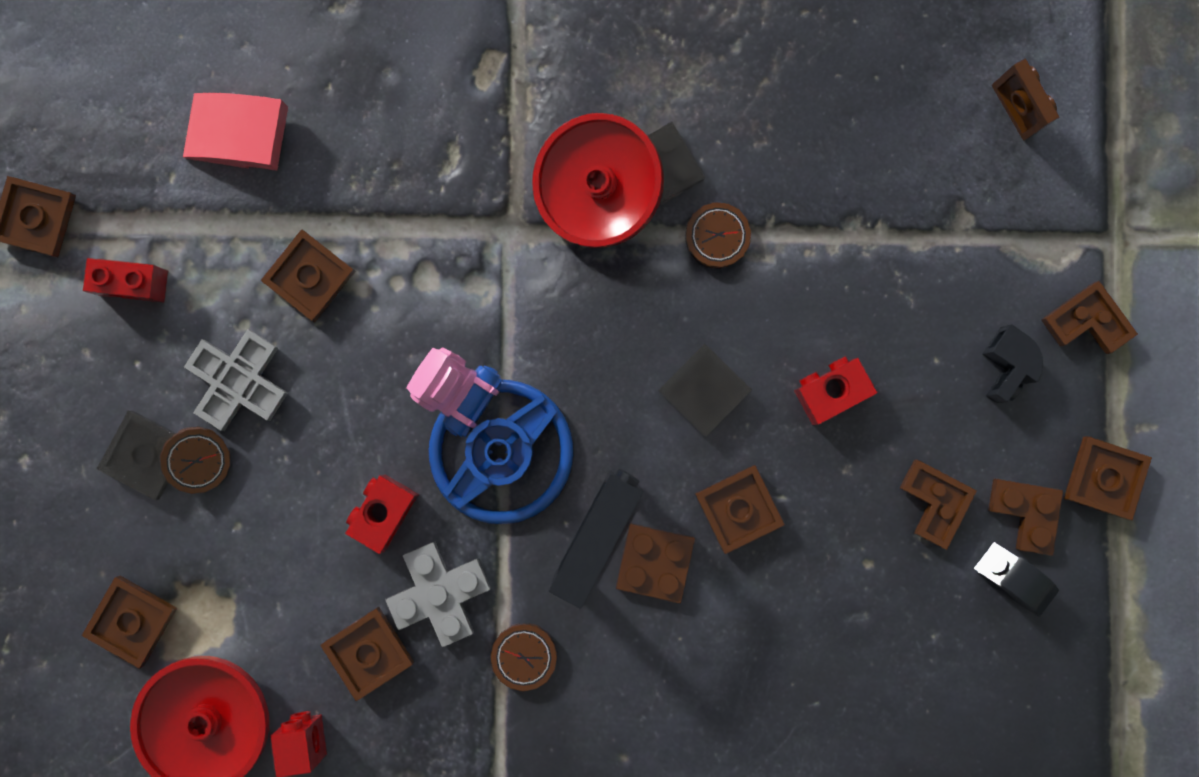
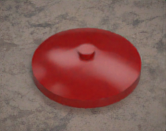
M607 113L586 114L564 123L545 141L534 165L533 194L540 215L556 234L572 243L585 247H611L633 238L653 218L659 207L664 188L663 165L652 140L631 121Z
M213 656L188 657L161 669L141 689L134 703L130 720L132 745L139 762L151 777H244L257 763L266 746L269 734V711L260 687L241 667L228 660Z

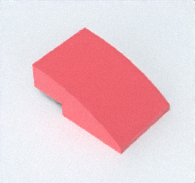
M196 93L193 97L183 157L185 159L247 169L250 166L277 171L288 106L281 99L230 93Z

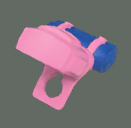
M432 348L406 388L411 393L410 397L417 404L431 412L438 409L445 415L443 423L451 434L466 438L471 429L477 426L476 422L493 396H497L499 393L497 389L503 382V379L494 368L479 365L476 370L465 367L466 361L452 351L445 348L439 350Z

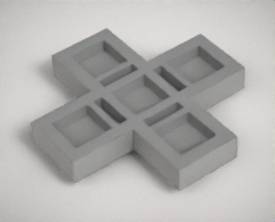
M247 329L231 355H228L208 341L201 339L184 368L208 382L211 386L193 413L220 431L226 430L241 405L265 420L271 421L288 392L261 376L278 350V347Z
M435 541L404 554L403 558L415 586L385 599L398 630L429 617L442 647L472 635L474 630L461 602L491 589L479 559H474L448 571Z

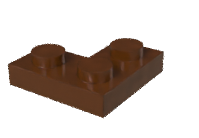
M1100 281L1093 282L1041 319L1059 346L1067 345L1083 332L1089 330L1105 354L1113 353L1138 335Z
M915 459L899 488L928 503L914 534L947 550L977 490Z
M993 479L988 511L1020 516L1016 549L1053 556L1063 490Z

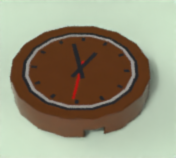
M715 202L702 206L692 215L686 227L685 241L691 255L697 262L709 268L721 269L733 265L744 256L750 245L751 229L747 218L739 209L727 203Z
M203 427L184 428L164 443L160 454L161 471L167 482L177 490L190 494L204 493L217 487L226 477L230 467V452L224 440L213 430Z
M530 623L514 624L502 631L493 644L490 657L492 669L499 681L510 689L519 691L537 689L546 683L553 674L557 661L555 642L549 633L540 626Z

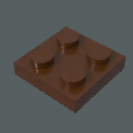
M1026 58L1014 64L991 85L1023 141L1037 134L1059 118L1054 99L1046 94L1040 84V76L1037 70L1029 65Z
M7 176L0 199V242L58 258L76 195Z
M301 229L260 281L311 321L316 322L356 271Z
M1083 436L1064 499L1132 521L1152 457L1089 436Z
M752 465L695 493L724 554L785 525L756 465Z
M630 523L616 589L681 603L695 538Z
M120 575L112 581L81 636L140 669L148 661L177 607Z
M380 607L375 608L320 645L355 701L366 696L414 663Z

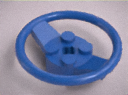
M503 380L497 389L499 393L516 394L532 402L506 420L502 418L486 420L476 426L466 440V460L451 482L446 475L442 461V443L446 432L443 423L445 415L442 412L433 426L429 441L430 468L434 481L442 495L464 515L490 524L521 522L545 510L563 490L573 463L571 432L558 406L543 392L528 384L513 380ZM551 421L553 422L559 437L560 461L552 483L539 498L524 507L509 511L487 510L470 503L471 500L491 485L511 484L522 477L531 465L534 455L532 445ZM494 444L498 446L506 445L508 450L505 453L508 455L505 460L502 458L494 460L491 454L494 451L491 447Z

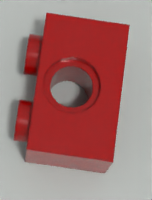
M87 258L83 291L104 297L164 303L168 270L150 264Z
M844 356L829 364L828 366L831 371L819 377L818 373L814 372L799 380L801 387L794 390L812 425H819L877 394L859 358L848 361L847 357ZM830 380H835L840 385L841 391L836 398L830 397L826 391V385Z
M386 474L379 475L378 479L373 477L363 492V495L366 496L365 501L360 508L356 506L346 520V524L350 526L345 534L378 554L387 550L419 496L418 493ZM376 503L383 504L387 509V517L384 521H379L373 516L372 510Z
M310 711L292 714L290 719L281 723V727L271 735L276 777L311 773L327 755L322 714L311 716Z

